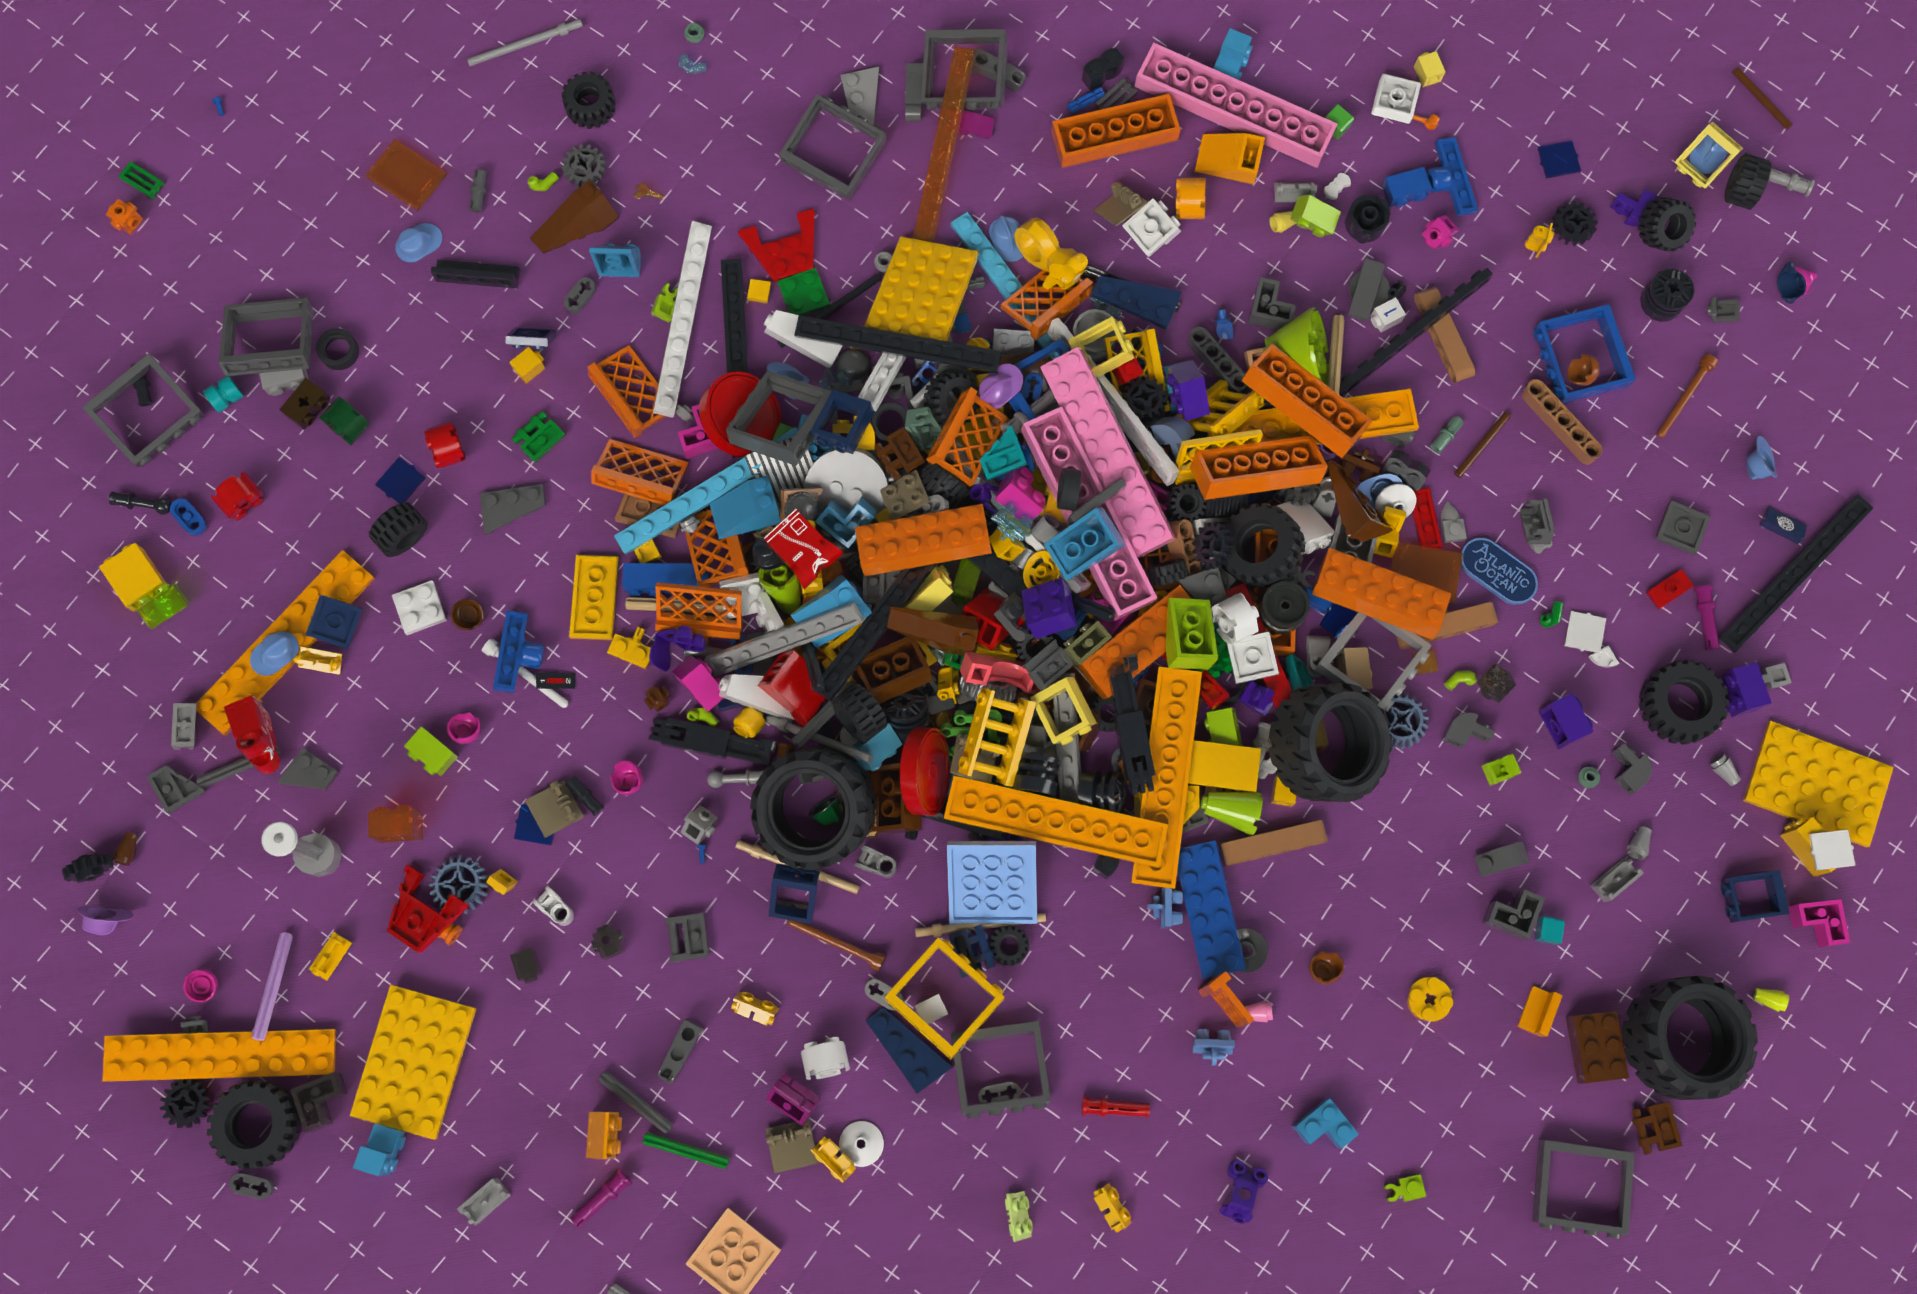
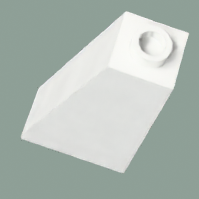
M778 310L773 315H768L763 324L767 326L764 333L828 369L832 366L842 348L841 345L796 338L794 334L799 315Z
M731 674L721 679L719 684L720 697L778 718L794 720L790 711L782 707L757 686L764 676Z

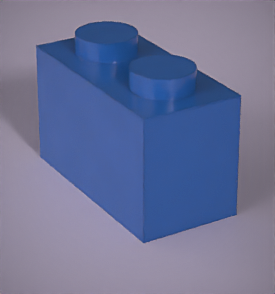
M1424 167L1388 176L1382 184L1389 207H1402L1412 201L1421 202L1428 197L1432 190Z

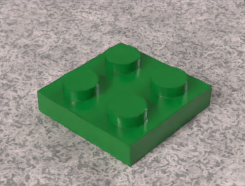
M816 267L777 281L787 310L791 314L805 316L830 306Z

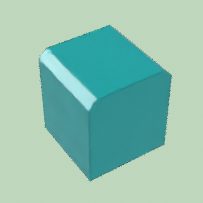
M1544 915L1538 917L1534 941L1552 945L1561 944L1565 920Z

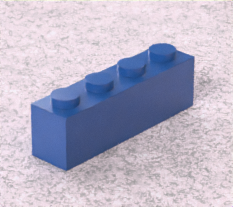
M623 563L622 588L630 596H640L641 593H649L650 596H656L655 586L657 582L698 586L693 563ZM705 571L702 575V581L710 579L709 571ZM661 590V593H670L673 596L670 591Z

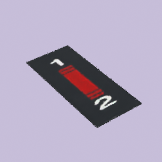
M536 673V689H575V673Z

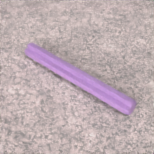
M282 932L279 936L252 1033V1038L255 1040L264 1041L293 939L290 933Z

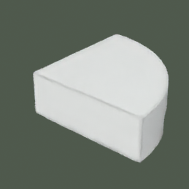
M1609 646L1602 648L1600 653H1593L1588 656L1593 663L1601 667L1609 668L1620 664Z

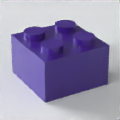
M1189 360L1168 366L1169 374L1166 377L1168 385L1172 387L1173 392L1170 393L1172 405L1176 406L1177 413L1182 414L1185 421L1209 415L1210 411L1204 376L1194 361Z
M1062 577L1022 590L1026 623L1036 639L1077 626L1071 591Z
M1757 662L1733 668L1719 676L1724 681L1721 683L1722 687L1728 690V695L1725 698L1730 701L1729 707L1726 710L1730 713L1731 718L1757 711L1772 703Z
M1573 693L1550 703L1539 711L1558 750L1594 732L1590 718L1585 716L1582 710L1583 706L1580 699L1575 697Z

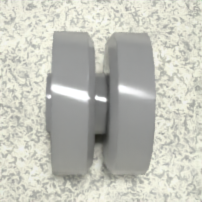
M1087 310L1076 319L1072 335L1075 337L1112 317V315L1103 310ZM1114 330L1084 346L1093 362L1103 361L1107 358L1104 338L1116 336ZM1116 341L1110 342L1112 351L1115 349Z

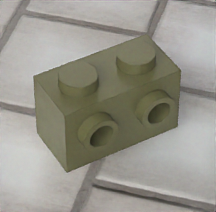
M1099 621L1092 625L1088 622L1079 630L1081 634L1077 638L1072 636L1063 643L1065 646L1063 650L1074 663V668L1082 664L1112 638Z

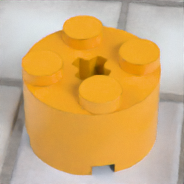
M1177 178L1176 219H1205L1206 178Z

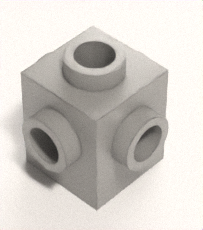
M700 805L695 811L691 810L684 819L685 824L680 833L698 845L706 836L710 838L717 828L714 825L718 817Z

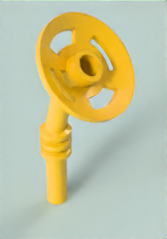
M1048 551L1036 552L1026 562L1023 579L1027 588L1035 586L1032 583L1031 576H1033L1034 581L1038 585L1059 578L1060 570L1056 564L1054 566L1050 562L1052 557ZM1043 558V563L1039 564L1036 569L1032 568L1036 561ZM1089 613L1086 614L1090 619L1094 617V615Z

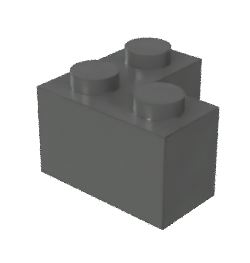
M1260 277L1256 286L1248 324L1279 330L1293 320L1296 305L1276 301L1280 281Z
M1521 890L1517 892L1512 907L1498 901L1490 903L1482 924L1523 941L1530 939L1545 898L1528 890Z

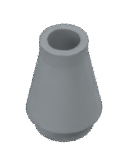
M1723 753L1711 760V770L1730 786L1737 784L1741 780L1729 756L1726 757Z
M1644 826L1639 827L1637 833L1627 846V854L1630 857L1644 860L1649 855L1652 830Z

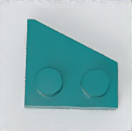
M1012 425L1006 429L1007 431L999 440H996L991 449L980 458V463L988 481L1028 465Z
M1293 654L1285 657L1287 664L1286 672L1290 676L1292 691L1299 687H1308V685L1314 684L1302 660Z

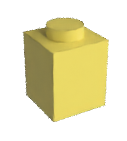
M1437 51L1432 53L1425 52L1418 56L1414 69L1422 87L1441 82L1445 69Z

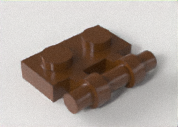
M905 427L886 437L889 442L887 446L884 447L882 443H877L874 446L878 459L883 461L887 474L891 475L894 480L901 478L900 468L904 467L908 473L925 463ZM895 452L898 459L892 461L890 454Z
M1670 1102L1646 1106L1648 1116L1642 1117L1640 1108L1631 1110L1634 1118L1632 1123L1633 1126H1636L1639 1139H1637L1638 1144L1642 1146L1644 1155L1653 1153L1651 1147L1653 1143L1657 1144L1658 1151L1683 1146ZM1645 1124H1651L1654 1136L1648 1137Z

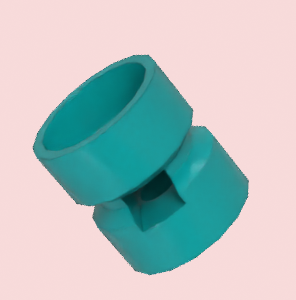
M230 376L220 379L217 386L212 384L203 390L204 395L218 413L228 408L229 402L235 403L244 397Z

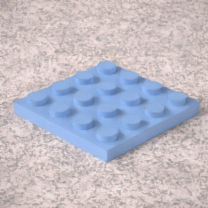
M947 841L950 924H1037L1036 841Z

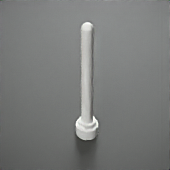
M491 638L483 646L482 652L489 657L496 656L498 658L500 643ZM520 667L518 674L536 687V676L524 667ZM539 689L562 708L568 706V701L553 689Z

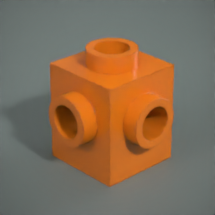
M120 199L111 204L108 212L105 214L111 220L110 225L119 231L122 229L130 235L143 220L137 213L138 208L129 201L124 203Z

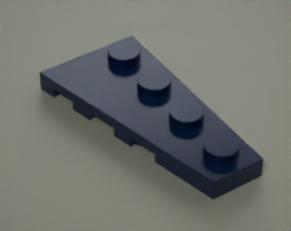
M1099 276L1091 297L1166 330L1182 291Z
M882 1008L866 1020L917 1094L953 1068L885 1008Z

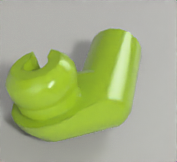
M551 172L545 179L531 176L527 183L533 191H547L559 180V177L554 172Z

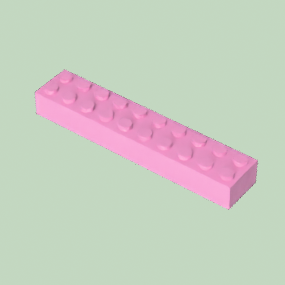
M1154 42L1136 77L1135 88L1156 97L1170 94L1174 105L1237 133L1265 137L1264 145L1318 168L1337 127V123Z
M1076 347L1041 366L1040 368L1059 406H1062L1103 490L1119 479H1123L1126 483L1124 490L1111 498L1109 502L1137 558L1175 540L1176 537L1083 350Z
M1062 406L1023 423L1021 432L1056 503L1059 479L1063 468L1081 471L1080 494L1076 510L1104 491ZM1108 500L1099 508H1104L1126 545L1089 569L1108 608L1115 610L1114 620H1117L1152 604L1157 599V596ZM1060 509L1069 527L1068 518L1075 511Z

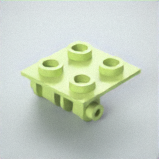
M1025 1191L1006 1194L1005 1205L1006 1210H1009L1007 1215H1010L1008 1222H1011L1009 1224L1010 1236L1013 1237V1242L1032 1237L1033 1225L1028 1215L1029 1200L1025 1196Z

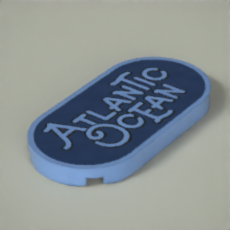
M1476 538L1469 541L1462 548L1460 562L1464 573L1502 601L1516 605L1526 603L1533 598L1538 588L1535 573L1499 545L1486 538Z

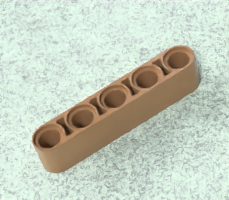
M1435 286L1414 295V300L1421 317L1427 310L1431 308L1434 310L1438 307V303L1442 300L1440 292ZM1448 313L1429 328L1428 332L1451 381L1457 383L1475 376V368Z
M1531 380L1522 391L1523 400L1580 462L1586 465L1592 464L1602 454L1600 443L1541 380ZM1530 388L1536 390L1537 395L1531 393ZM1544 404L1550 405L1551 410L1546 409ZM1558 419H1562L1565 425H1561ZM1572 434L1577 435L1579 437V441L1575 440L1572 437ZM1586 449L1591 450L1594 456H1590Z
M1186 519L1168 521L1176 537L1175 540L1167 544L1171 560L1184 559L1188 575L1203 571L1200 562L1195 561L1197 554L1192 553L1196 549L1192 542H1196L1191 522ZM1181 585V587L1185 590V592L1188 594V596H1189L1191 599H1194V598L1190 595V593Z
M1488 602L1445 613L1441 629L1433 640L1418 636L1429 643L1498 624L1499 621L1493 603ZM1396 636L1399 649L1412 647Z
M1318 820L1220 844L1225 865L1230 866L1328 842L1323 820Z

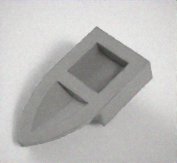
M1446 502L1441 513L1444 543L1465 541L1467 537L1464 520L1460 518L1456 508L1450 502Z

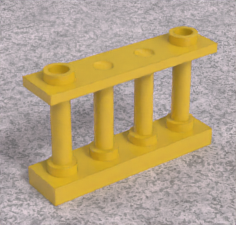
M1219 380L1206 391L1210 414L1186 422L1189 423L1193 430L1212 433V436L1231 434L1264 406V398L1254 390L1248 395L1229 392L1227 381ZM1228 400L1238 401L1237 404H1230L1226 402ZM1216 410L1227 411L1225 414L1214 413ZM1177 414L1175 416L1184 419L1182 414ZM1204 420L1215 421L1213 424L1202 423Z
M981 688L976 699L977 706L964 752L959 760L958 772L972 776L973 770L996 775L995 782L1013 787L1036 702L1019 698L1016 704L994 698L995 691ZM991 706L1014 712L1012 724L1009 725L988 719ZM985 727L1008 733L1006 745L1002 746L982 740ZM979 749L1002 754L1000 766L996 767L977 762L976 758Z

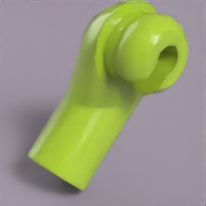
M1471 670L1456 671L1444 685L1448 690L1452 691L1460 682H1466L1470 686L1474 685L1477 682V678Z
M703 707L692 708L687 713V718L691 722L705 721L713 728L720 722L710 710L707 712Z

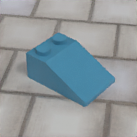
M605 243L604 245H596L589 248L599 276L640 277L641 252L639 246L633 244L615 246L611 243Z
M768 475L748 480L710 503L719 539L780 523V516Z
M1104 508L1093 509L1044 544L1066 581L1108 558L1126 545Z
M840 575L794 611L791 617L795 622H799L853 601L856 603L864 619L872 612L847 579ZM854 626L811 642L816 648H819Z

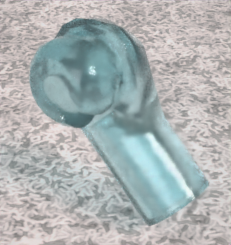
M683 54L679 56L678 65L686 73L692 75L707 72L705 62L694 64L689 60L688 55Z

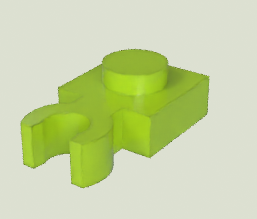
M669 283L662 287V294L656 296L651 311L652 315L668 323L672 319L675 304L673 298L676 297L678 289L676 288L670 293L668 290Z
M1421 1174L1397 1179L1398 1186L1394 1184L1383 1186L1384 1189L1391 1188L1394 1191L1392 1197L1386 1198L1387 1201H1396L1399 1196H1402L1404 1202L1426 1197Z

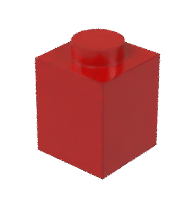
M1135 355L1134 359L1111 370L1119 386L1144 374Z

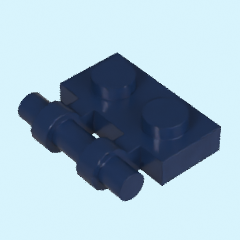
M982 924L974 926L975 936L972 935L971 928L948 935L951 944L954 946L953 951L957 955L963 954L971 962L969 965L974 970L978 968L983 971L981 965L983 961L985 962L986 969L995 967L993 962L994 954L993 951L990 952L987 942L989 938L987 932H984ZM979 942V946L982 952L981 955H978L977 948L975 945V943ZM958 966L961 978L969 976Z

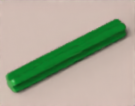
M649 1132L645 1133L643 1138L644 1145L715 1167L726 1169L729 1163V1158Z

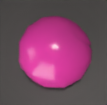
M470 712L460 713L451 717L447 724L449 737L458 744H470L480 734V720Z
M623 760L614 765V772L610 775L613 789L621 795H631L637 792L643 783L641 769L632 761Z
M196 969L185 977L183 989L185 995L191 1001L202 1003L214 997L219 984L217 977L212 971Z

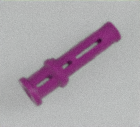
M1713 585L1693 588L1698 601L1696 609L1701 613L1706 650L1720 649L1714 615L1716 603L1713 602Z
M619 1168L617 1174L608 1182L605 1181L601 1186L602 1189L570 1217L574 1225L578 1228L582 1227L610 1199H616L618 1193L627 1185L631 1186L633 1184L630 1177Z

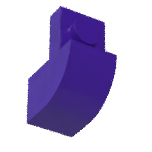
M1645 189L1638 200L1635 201L1619 192L1610 208L1620 215L1627 216L1624 224L1639 226L1640 222L1638 220L1643 215L1641 213L1642 210L1647 208L1646 205L1649 202L1653 203V199H1660V197Z
M1248 681L1238 700L1253 712L1266 716L1273 705L1271 698L1275 692L1267 687L1257 685L1253 681Z

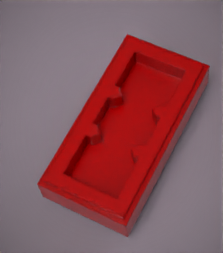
M1681 569L1647 591L1646 594L1659 610L1691 589L1694 585Z

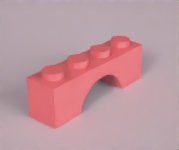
M972 652L965 653L960 672L966 682L986 686L990 681H1001L1017 686L1026 693L1037 694L1041 692L1028 675L1027 670L1023 669L1022 665L1025 664L1024 662Z

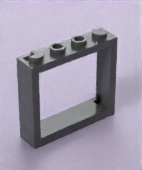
M1005 29L926 30L921 103L929 110H938L939 108L958 110V108L965 107L968 110H977L978 107H986L987 110H997L998 107H1004L1008 34ZM936 44H999L996 97L932 98Z
M816 94L780 152L779 157L784 164L850 201L887 142V136L880 126H872L863 116H855L851 114L847 107L843 105L839 107L829 97H821ZM821 109L876 140L849 186L794 155V152Z
M297 298L225 305L219 354V365L224 375L235 376L309 369L314 313L309 299ZM302 317L300 349L234 355L237 323Z
M149 353L82 407L138 468L150 463L153 460L152 456L157 452L162 453L169 447L168 443L174 438L176 440L181 438L186 433L185 429L190 425L195 426L198 424V421L202 419L201 416L204 414ZM154 368L191 411L135 456L97 413Z
M767 371L763 378L759 379L753 392L748 395L744 405L738 409L737 415L732 422L728 423L729 426L726 429L729 443L797 466L814 440L811 430L832 391ZM772 391L816 405L789 446L745 432Z
M898 373L891 386L904 384L908 410L915 409L910 402L913 398L910 377L905 376L904 373ZM863 380L851 381L849 386L837 383L830 385V389L826 390H835L842 393L862 391L866 383H863ZM836 410L831 417L832 426L833 424H837L838 417ZM914 442V444H915V446L917 447V449L919 450V452H921V450L919 449V447H918V446L916 445V443ZM876 450L868 451L878 459Z
M1039 1021L978 1029L966 1043L1034 1034L1043 1096L968 1106L959 1050L954 1056L962 1116H967V1119L980 1118L982 1113H989V1116L1002 1115L1004 1110L1018 1113L1025 1111V1107L1033 1106L1034 1110L1047 1108L1046 1104L1051 1103ZM965 1031L951 1033L952 1046Z
M1539 1140L1532 1222L1540 1223V1228L1553 1229V1225L1562 1226V1231L1576 1233V1228L1584 1229V1234L1598 1236V1231L1607 1232L1606 1237L1620 1239L1621 1235L1629 1236L1634 1153ZM1551 1151L1622 1161L1617 1227L1546 1217Z

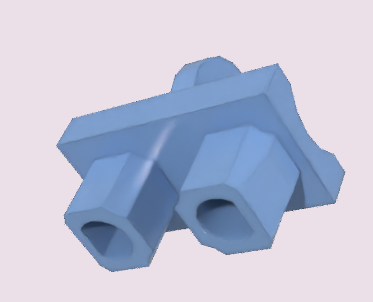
M1161 888V904L1160 896H1153V904L1147 905L1148 910H1153V918H1160L1161 910V928H1169L1183 923L1182 912H1172V904H1182L1183 892L1172 890V888Z
M1198 1029L1193 1042L1192 1053L1202 1054V1059H1210L1211 1066H1216L1217 1060H1225V1054L1232 1055L1235 1040H1231L1229 1030H1219L1217 1032V1039H1209V1030Z

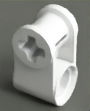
M548 885L545 887V892L537 900L534 899L532 901L544 914L561 926L569 925L574 919L572 909ZM565 909L567 916L563 920H559V911Z

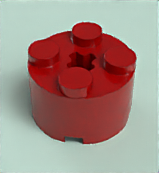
M452 421L427 428L424 431L426 444L429 450L432 449L433 460L437 469L466 460L465 452L461 450L460 438Z
M240 472L242 476L238 478L233 475L223 481L215 489L217 492L216 496L213 494L211 496V499L229 519L235 518L239 521L247 515L246 511L252 506L256 508L264 502L262 498L263 492L246 472Z

